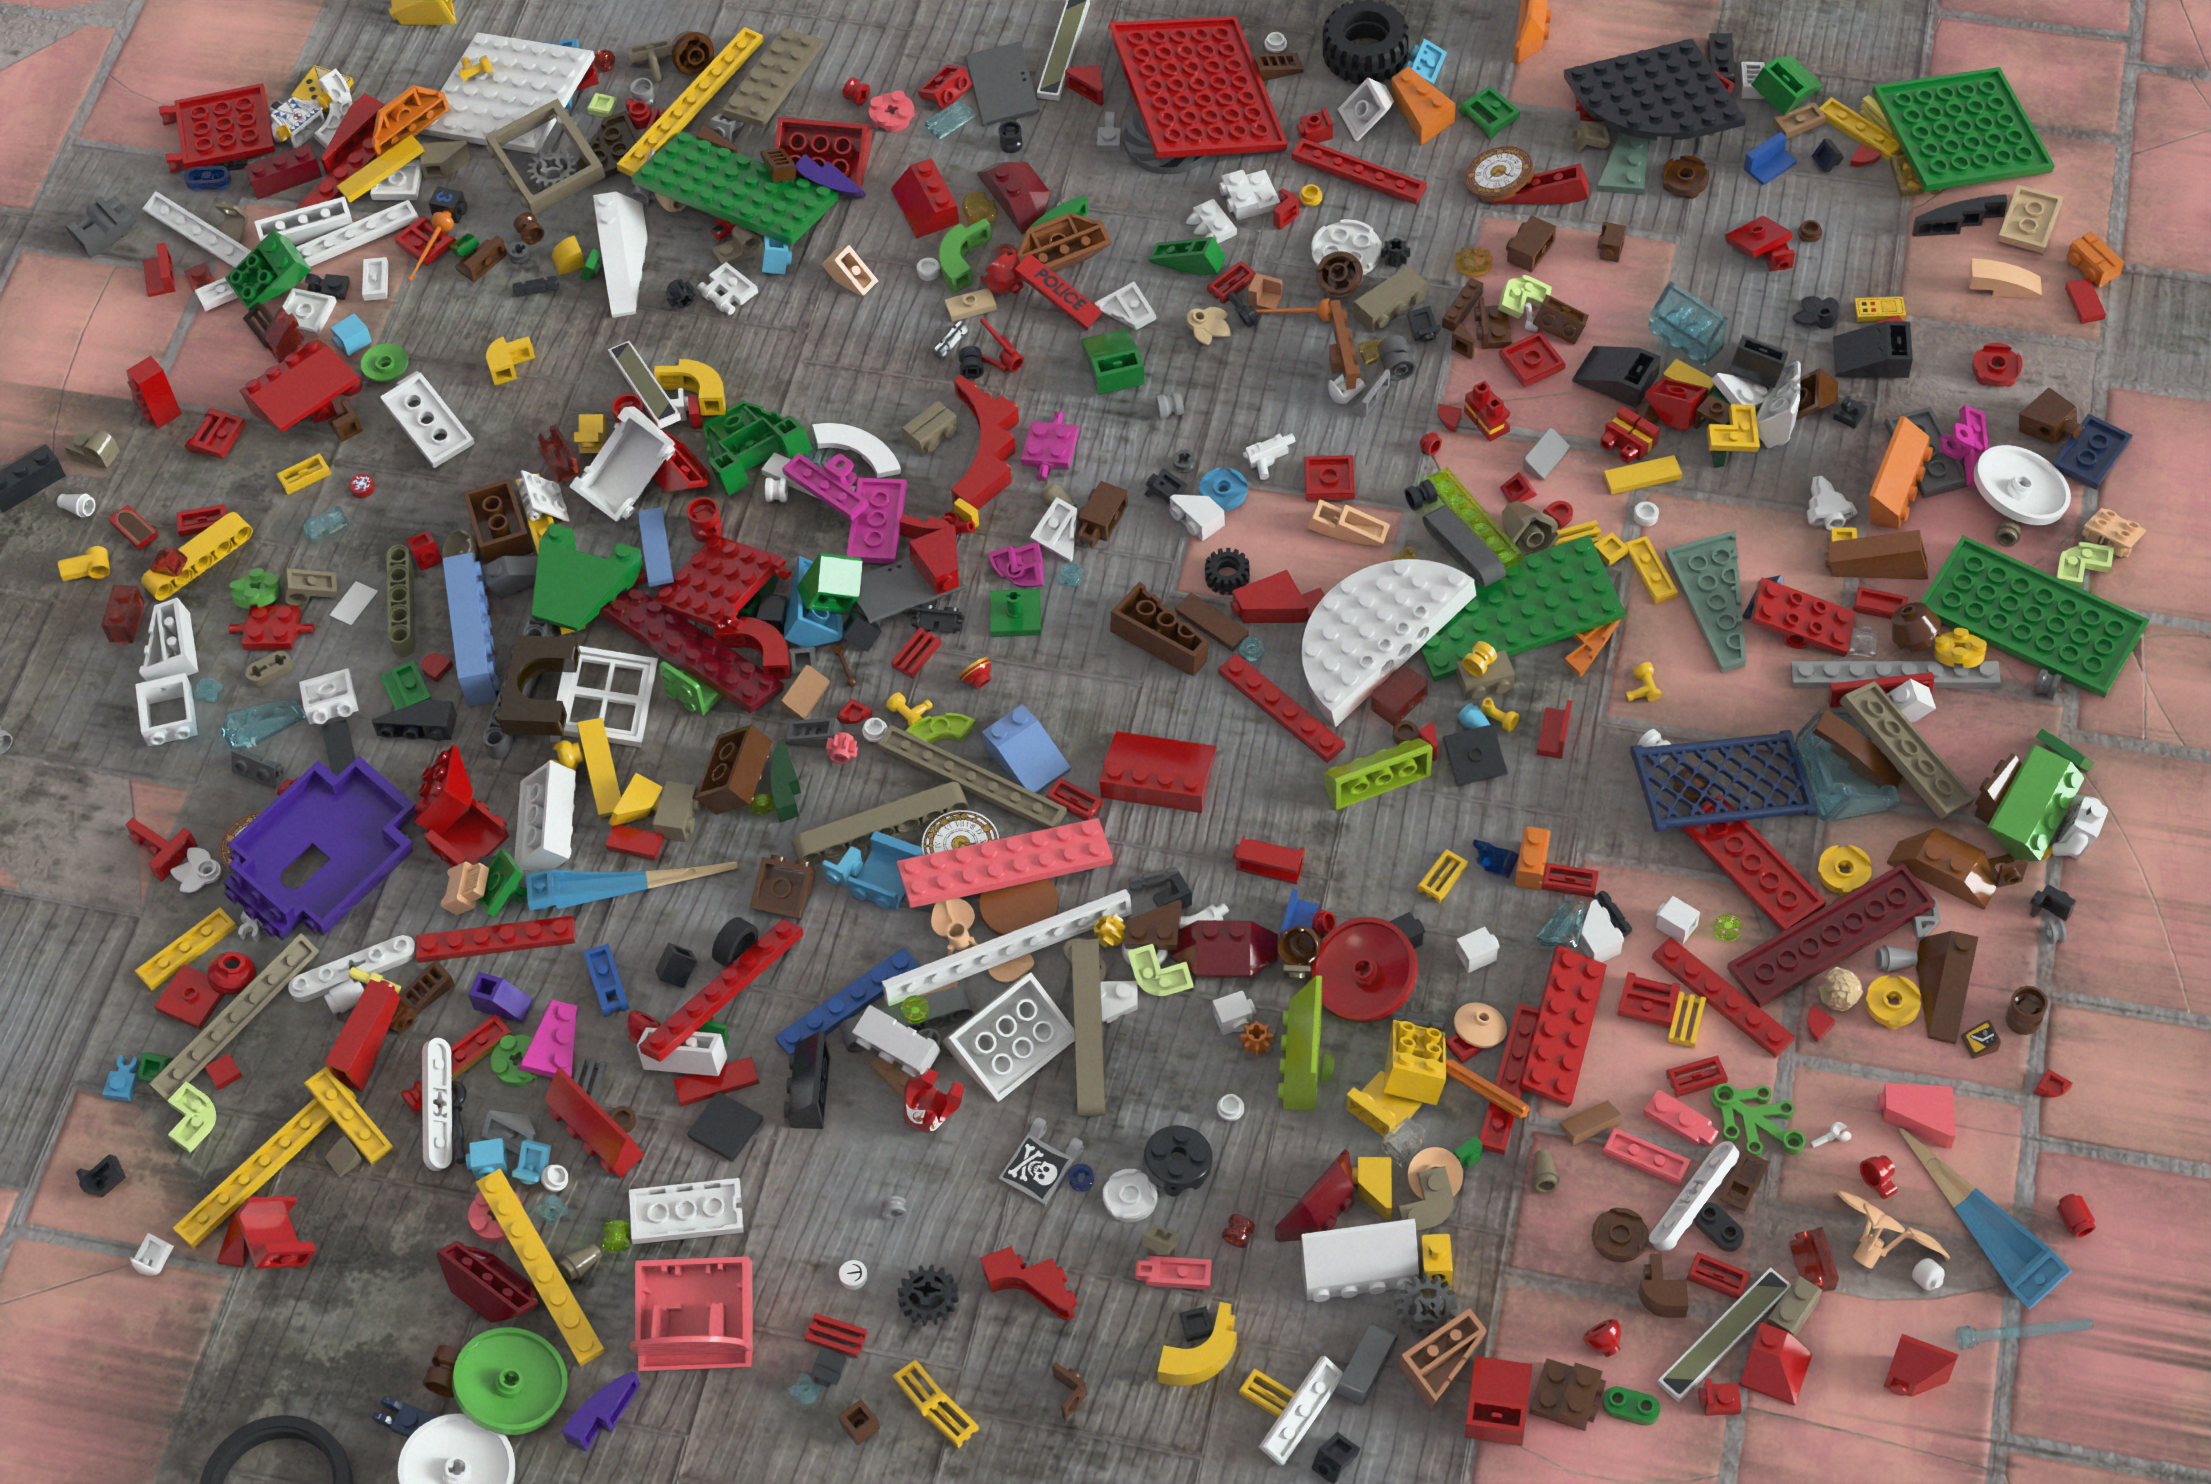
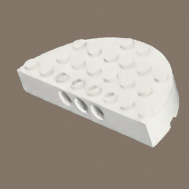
M1401 559L1364 568L1351 574L1334 586L1314 609L1308 620L1302 641V662L1308 688L1317 708L1334 727H1337L1476 596L1474 579L1464 572L1442 563L1418 559Z

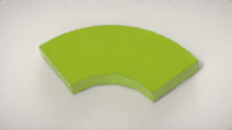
M946 713V715L934 717L927 716L908 727L905 732L931 744L942 739H953L962 742L976 726V720L957 713Z

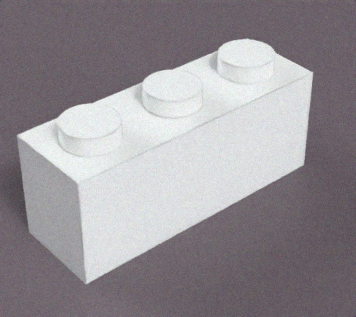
M645 1028L637 1044L643 1069L719 1076L727 1059L721 1034L694 1032L664 1060L659 1062L642 1054L639 1044L658 1029Z

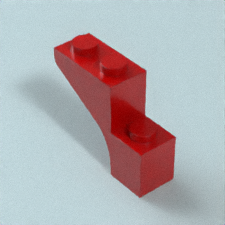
M1012 1246L980 1258L983 1273L992 1293L1004 1289H1020L1030 1294L1061 1319L1069 1320L1075 1318L1073 1307L1077 1306L1075 1296L1072 1290H1066L1064 1283L1067 1282L1064 1270L1062 1266H1056L1053 1258L1025 1268L1021 1255H1015Z

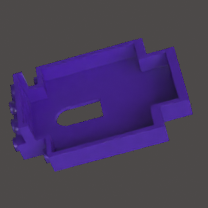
M360 756L338 776L318 760L228 843L229 857L232 860L229 863L231 875L223 881L225 886L224 894L234 904L240 903L244 907L243 911L250 919L255 920L257 918L263 924L262 928L271 937L276 935L282 941L303 921L311 931H318L324 936L413 852L412 841L399 830L416 815L415 804ZM312 844L330 859L299 888L289 889L281 883L280 878L284 870Z

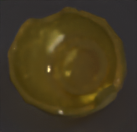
M971 192L965 195L962 200V214L966 221L973 224L984 218L989 223L995 220L998 212L995 200L989 201L985 192Z

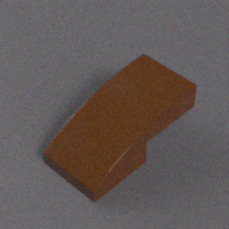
M1744 1150L1719 1199L1746 1211L1770 1162Z

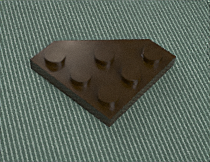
M626 111L604 118L598 134H594L589 142V146L603 165L605 178L621 173V171L617 170V163L640 139ZM582 157L577 161L578 171L588 167Z

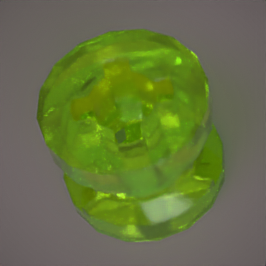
M622 1220L605 1222L603 1224V1231L605 1232V1238L602 1240L603 1249L610 1252L628 1250L630 1240L627 1236L631 1230L630 1224Z

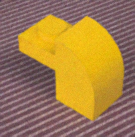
M504 336L491 343L486 352V360L494 385L517 379L514 364L535 358L529 336L508 343L505 342Z
M579 414V432H574V442L579 443V453H599L607 441V416L603 414Z

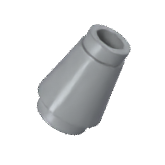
M1884 945L1875 951V965L1878 970L1889 972L1917 965L1918 957L1915 950Z

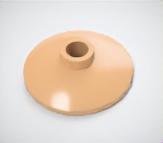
M1468 1003L1460 1007L1455 1014V1030L1470 1045L1479 1048H1491L1500 1044L1506 1036L1507 1024L1504 1017L1489 1005Z
M1431 1147L1420 1151L1411 1160L1408 1168V1182L1412 1191L1420 1199L1424 1200L1417 1173L1446 1166L1453 1197L1458 1193L1463 1182V1169L1453 1153L1444 1148Z

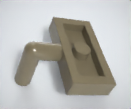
M671 39L627 48L630 63L644 64L649 61L653 81L662 80L657 59H666L672 55Z

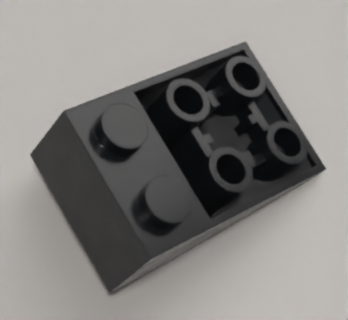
M1884 321L1833 336L1835 376L1909 378L1913 361L1910 322Z
M1742 334L1729 371L1741 378L1754 380L1762 386L1775 388L1785 365L1788 351Z
M1593 346L1574 375L1572 382L1637 408L1645 397V391L1653 385L1659 375L1661 356L1638 347Z

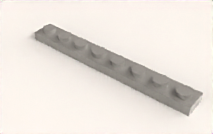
M1792 661L1790 667L1792 688H1830V683L1932 672L1934 676L1933 688H1999L2001 684L1998 661H1983L1981 664L1971 668H1963V664L1954 663V667H1951L1939 661Z

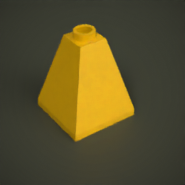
M391 0L390 15L394 21L398 20L401 25L456 24L452 0Z

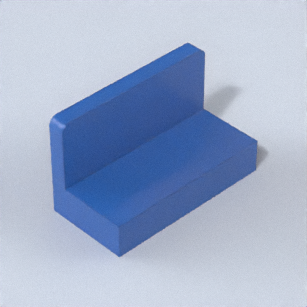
M1779 132L1746 154L1744 170L1760 184L1765 185L1794 166L1797 159L1785 150L1787 137L1782 132Z
M1292 889L1280 936L1287 929L1297 925H1304L1313 929L1312 919L1315 913H1318L1319 904L1298 900V890Z

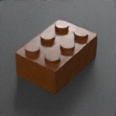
M510 478L463 492L485 565L502 556H517L533 551Z
M753 725L717 735L694 799L715 815L750 805L754 799L757 784L762 777V770L765 761L769 757V750L773 741Z

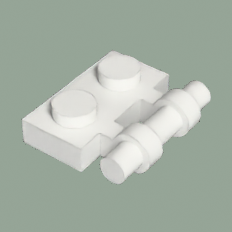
M727 262L709 274L711 282L709 285L701 282L697 287L706 300L713 301L716 304V308L729 315L735 311V307L731 305L732 302L736 301L739 305H742L758 293L757 286ZM722 290L725 294L720 296L717 292Z

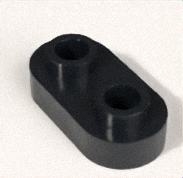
M1706 1202L1694 1217L1696 1226L1720 1249L1732 1252L1741 1247L1744 1239L1743 1229L1718 1205ZM1710 1212L1714 1217H1706L1705 1213ZM1725 1232H1733L1734 1236L1729 1237L1725 1234Z

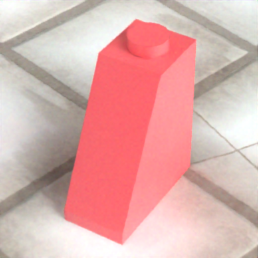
M1885 1083L1883 1093H1878L1877 1108L1882 1110L1883 1121L1903 1128L1941 1147L1952 1148L1955 1139L1953 1086Z

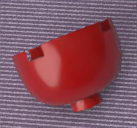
M1015 249L1011 250L1013 252L1012 255L1008 256L1005 253L990 264L986 269L988 274L985 278L981 275L980 280L991 292L998 295H1007L1011 292L1016 294L1023 289L1024 280L1013 272L1020 263L1017 257L1018 251Z

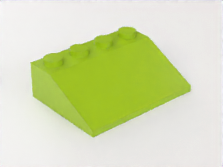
M1316 975L1289 1000V1011L1283 1010V1027H1287V1034H1282L1281 1051H1286V1058H1280L1279 1074L1284 1075V1083L1279 1082L1278 1099H1283V1109L1316 1111L1322 1016V976Z

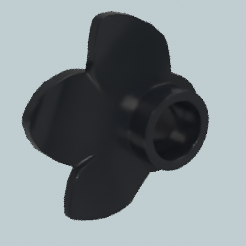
M1816 296L1805 297L1802 299V308L1804 310L1793 315V319L1801 324H1817L1819 328L1828 329L1836 324L1839 303L1832 297L1824 300Z

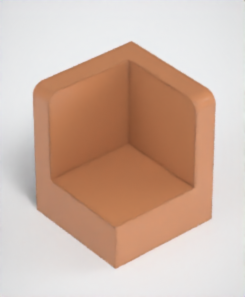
M1256 273L1248 289V306L1259 309H1277L1283 296V281Z

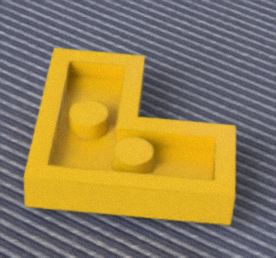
M1731 404L1728 409L1730 425H1708L1709 450L1758 452L1760 448L1755 405Z

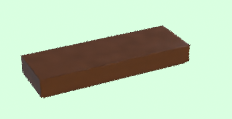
M1192 592L1175 607L1177 615L1232 652L1249 636L1247 629Z

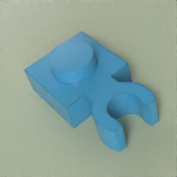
M120 1055L116 1061L118 1071L109 1072L102 1095L106 1100L131 1102L138 1081L136 1074L133 1073L138 1070L140 1063L137 1057L133 1056L132 1062L129 1065H125L126 1059L123 1055Z

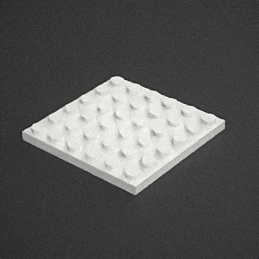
M477 32L440 91L445 94L450 110L422 130L420 134L458 141L467 140L470 143L488 146L485 136L557 98L565 108L594 60V53L591 50ZM487 55L494 72L486 74L483 71L469 77L468 81L463 82L458 71L463 68L461 59L469 57L472 66L480 63L479 59L482 56ZM556 118L501 146V148L537 154L556 123Z

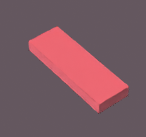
M1613 1128L1602 1152L1603 1155L1679 1187L1691 1162L1688 1158L1617 1128Z

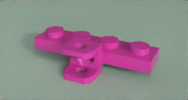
M1964 405L1959 410L1960 423H1955L1952 426L1954 437L1943 434L1940 437L1941 451L1951 458L1960 461L1964 457L1967 485L1978 489L1974 481V467L1981 455L1989 449L1985 413Z
M800 453L782 468L785 476L851 521L869 506L866 498L850 488L856 482L857 476L856 473L852 472L853 462L842 454L835 455L824 464V470ZM839 463L845 464L844 466H841L839 468L836 467V465Z

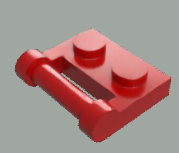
M425 216L418 218L394 237L395 243L417 260L420 259L431 239L421 231H426L430 235H433L435 231L431 221ZM440 231L436 238L440 242L436 243L434 241L422 263L428 266L445 251H450L449 246L457 240L451 235L447 236Z
M209 408L205 414L206 418L193 438L188 439L185 448L192 453L200 452L224 459L245 427L246 422L242 417ZM213 423H215V425L213 426L205 440L202 442L203 438L205 437Z
M1628 972L1617 1015L1671 1028L1681 984L1673 983L1670 985L1636 977L1635 973ZM1633 987L1640 988V989H1645V990H1649V991H1653V992H1657V993H1661V994H1666V995H1670V996H1669V998H1668V997L1659 996V995H1655V994H1651V993H1647V992H1642V991L1634 990Z

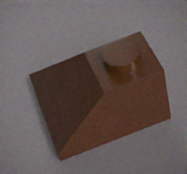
M1821 368L1800 377V402L1796 421L1838 402L1839 382Z

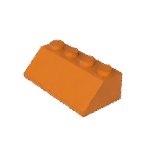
M1900 416L1869 494L1870 523L1897 530L1900 529L1902 521L1906 522L1910 512L1908 505L1910 501L1914 502L1916 498L1917 482H1922L1925 474L1924 464L1926 461H1930L1933 453V447H1930V437L1904 416Z

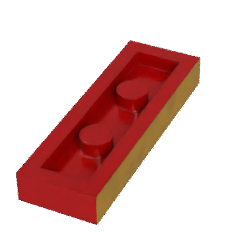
M496 1014L450 1047L451 1081L490 1054L500 1043L501 1038L506 1035H512L511 1031Z

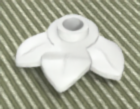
M188 848L187 858L189 862L170 870L173 877L182 883L180 892L185 893L198 891L205 884L215 882L219 879L222 872L219 863L212 860L209 852L201 848Z

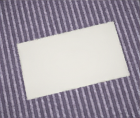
M356 581L331 612L330 616L352 625L378 591Z

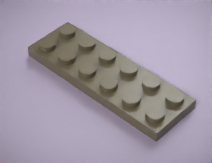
M782 28L724 105L722 116L763 128L822 49L823 39Z
M1875 681L1841 698L1839 702L1846 709L1847 713L1855 719L1863 731L1874 741L1880 751L1886 755L1897 771L1905 777L1915 792L1924 799L1940 819L1963 809L1976 799L1972 792Z

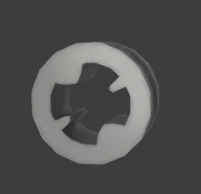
M2057 919L2055 923L2051 920L2046 921L2045 931L2049 943L2052 945L2056 944L2057 941L2060 943L2066 942L2067 933L2063 920Z
M890 1196L881 1201V1205L884 1208L882 1210L884 1218L895 1220L906 1216L907 1211L904 1208L906 1206V1199L903 1197Z

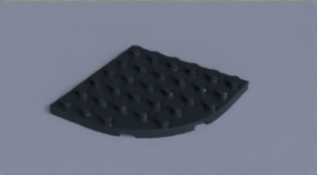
M1693 38L1564 70V79L1584 110L1595 120L1599 118L1606 122V127L1629 136L1657 140V136L1671 137V140H1683L1745 126V116Z

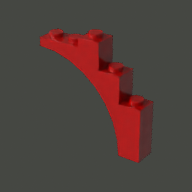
M960 375L954 380L955 394L967 405L975 417L981 435L979 449L972 465L964 477L951 489L953 504L960 498L979 510L1012 483L1011 468L1006 460L1016 453L1015 438L1010 430L1019 423V409L1012 400L1008 401L1002 395L994 400L989 393L981 391L972 380H967Z

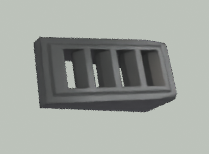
M836 717L789 721L785 743L787 745L826 748L827 739H834V735L842 732L843 728ZM798 729H802L800 736H797Z

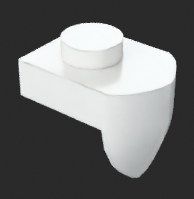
M1343 374L1334 382L1332 380L1328 381L1329 394L1332 400L1339 404L1348 403L1366 387L1364 382L1358 378L1356 379V389L1346 390Z
M148 1233L135 1258L130 1257V1262L134 1269L142 1275H157L161 1272L174 1246Z

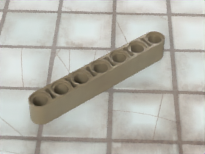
M949 782L796 835L791 843L798 860L809 862L812 866L824 860H830L846 854L851 846L856 849L871 846L870 838L874 831L891 837H897L929 826L936 818L948 812L967 810L969 805L958 782Z
M1099 939L1072 940L1078 1117L1105 1116Z

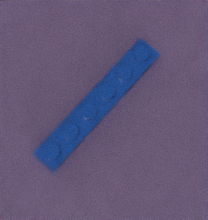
M903 947L774 1036L775 1041L789 1057L790 1053L795 1051V1043L818 1031H825V1035H828L838 1028L844 1020L854 1017L884 996L882 981L916 969L920 965Z

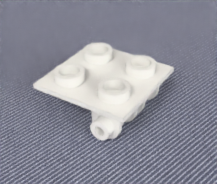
M521 470L522 478L519 480L517 487L521 494L526 516L530 520L536 521L542 513H546L569 522L570 519L560 486L554 481H549L536 474Z

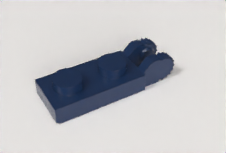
M384 1396L381 1404L385 1408L398 1413L395 1420L379 1412H375L372 1419L378 1424L390 1428L392 1432L409 1438L419 1427L439 1416Z

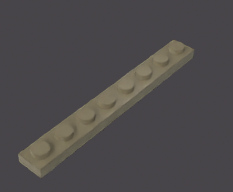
M890 725L877 743L879 750L946 782H958L963 790L1045 829L1058 827L1067 814L1066 807L893 725Z
M302 933L298 934L147 1085L168 1103L169 1098L186 1081L189 1083L320 951Z

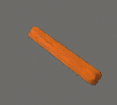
M1446 1059V1075L1518 1118L1527 1117L1530 1110L1529 1105L1456 1061Z

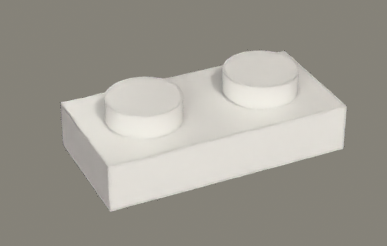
M387 257L363 259L362 296L364 301L387 299L389 264Z

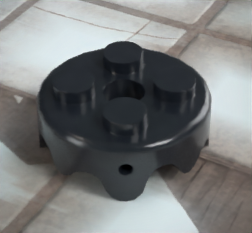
M1180 1125L1164 1127L1155 1132L1146 1143L1143 1165L1145 1166L1147 1177L1151 1183L1161 1186L1169 1196L1176 1197L1187 1188L1199 1189L1211 1174L1213 1161L1211 1146L1207 1139L1193 1128ZM1180 1152L1186 1158L1182 1161L1174 1160L1171 1154Z

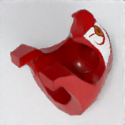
M929 1068L922 1075L909 1077L904 1087L903 1117L905 1123L916 1131L924 1133L935 1131L959 1108L962 1102L964 1086L954 1080L948 1094L940 1092L932 1087L939 1073Z

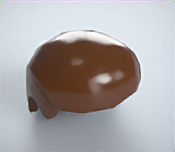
M1297 925L1287 929L1277 941V953L1282 962L1287 965L1302 966L1310 964L1316 959L1321 950L1320 939L1315 931L1304 925Z

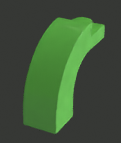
M985 218L977 223H973L966 229L959 223L946 234L941 242L939 249L941 274L943 281L953 294L973 284L972 269L963 259L965 255L992 239L990 223Z

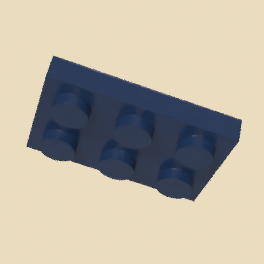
M2088 413L2081 423L2083 426L2081 434L2077 438H2070L2054 460L2053 465L2060 473L2097 490L2131 442L2133 435Z

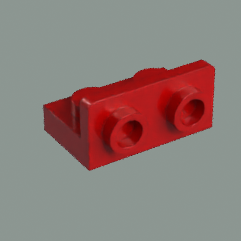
M946 64L917 92L922 99L935 100L939 109L945 111L972 87V82L963 66Z

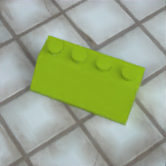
M1418 738L1412 741H1404L1390 749L1379 750L1365 758H1357L1349 764L1332 767L1324 772V788L1335 810H1339L1430 777L1433 748L1431 744Z

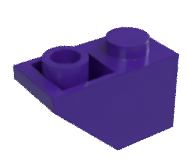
M478 972L468 993L474 1010L491 1015L496 1014L498 1017L520 1023L524 1022L533 1002L530 996L503 978Z

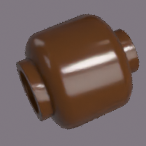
M1684 767L1677 775L1685 780H1689L1692 773ZM1694 776L1691 780V783L1700 790H1705L1708 785L1699 776ZM1673 779L1675 782L1673 789L1675 792L1680 793L1683 785ZM1710 786L1707 790V794L1709 796H1711L1710 789L1712 786ZM1685 789L1683 792V797L1690 802L1696 803L1698 801L1699 795L1692 790ZM1701 799V801L1699 802V804L1701 805V804H1703L1704 802H1706L1707 800Z

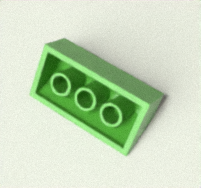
M2032 745L1987 828L2015 860L2040 861L2080 788L2084 776L2071 761L2038 745Z

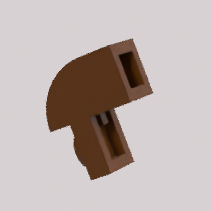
M1650 1254L1648 1264L1643 1266L1644 1280H1640L1638 1291L1642 1304L1648 1311L1660 1317L1686 1318L1688 1311L1687 1281L1663 1280L1662 1254Z

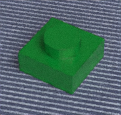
M466 233L449 247L455 255L466 257L471 255L475 251V247L480 243L475 236Z
M592 249L580 276L581 279L588 282L592 274L597 275L602 262L598 261L601 254L600 251Z
M1476 1136L1454 1150L1453 1154L1459 1160L1462 1169L1466 1166L1472 1167L1481 1158L1482 1142Z

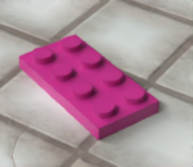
M858 478L856 492L868 500L869 506L851 521L846 556L861 558L862 563L892 564L897 561L901 533L899 520L904 512L907 480Z

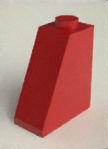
M954 525L909 541L910 560L936 595L959 587L956 529Z
M1288 570L1232 591L1233 601L1230 602L1233 614L1235 616L1239 615L1243 624L1305 623L1308 621V605Z

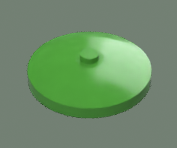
M512 1327L488 1330L470 1340L458 1355L452 1374L453 1394L462 1412L476 1425L488 1431L505 1435L528 1433L548 1423L556 1415L563 1403L568 1382L566 1367L560 1354L546 1339L531 1331Z

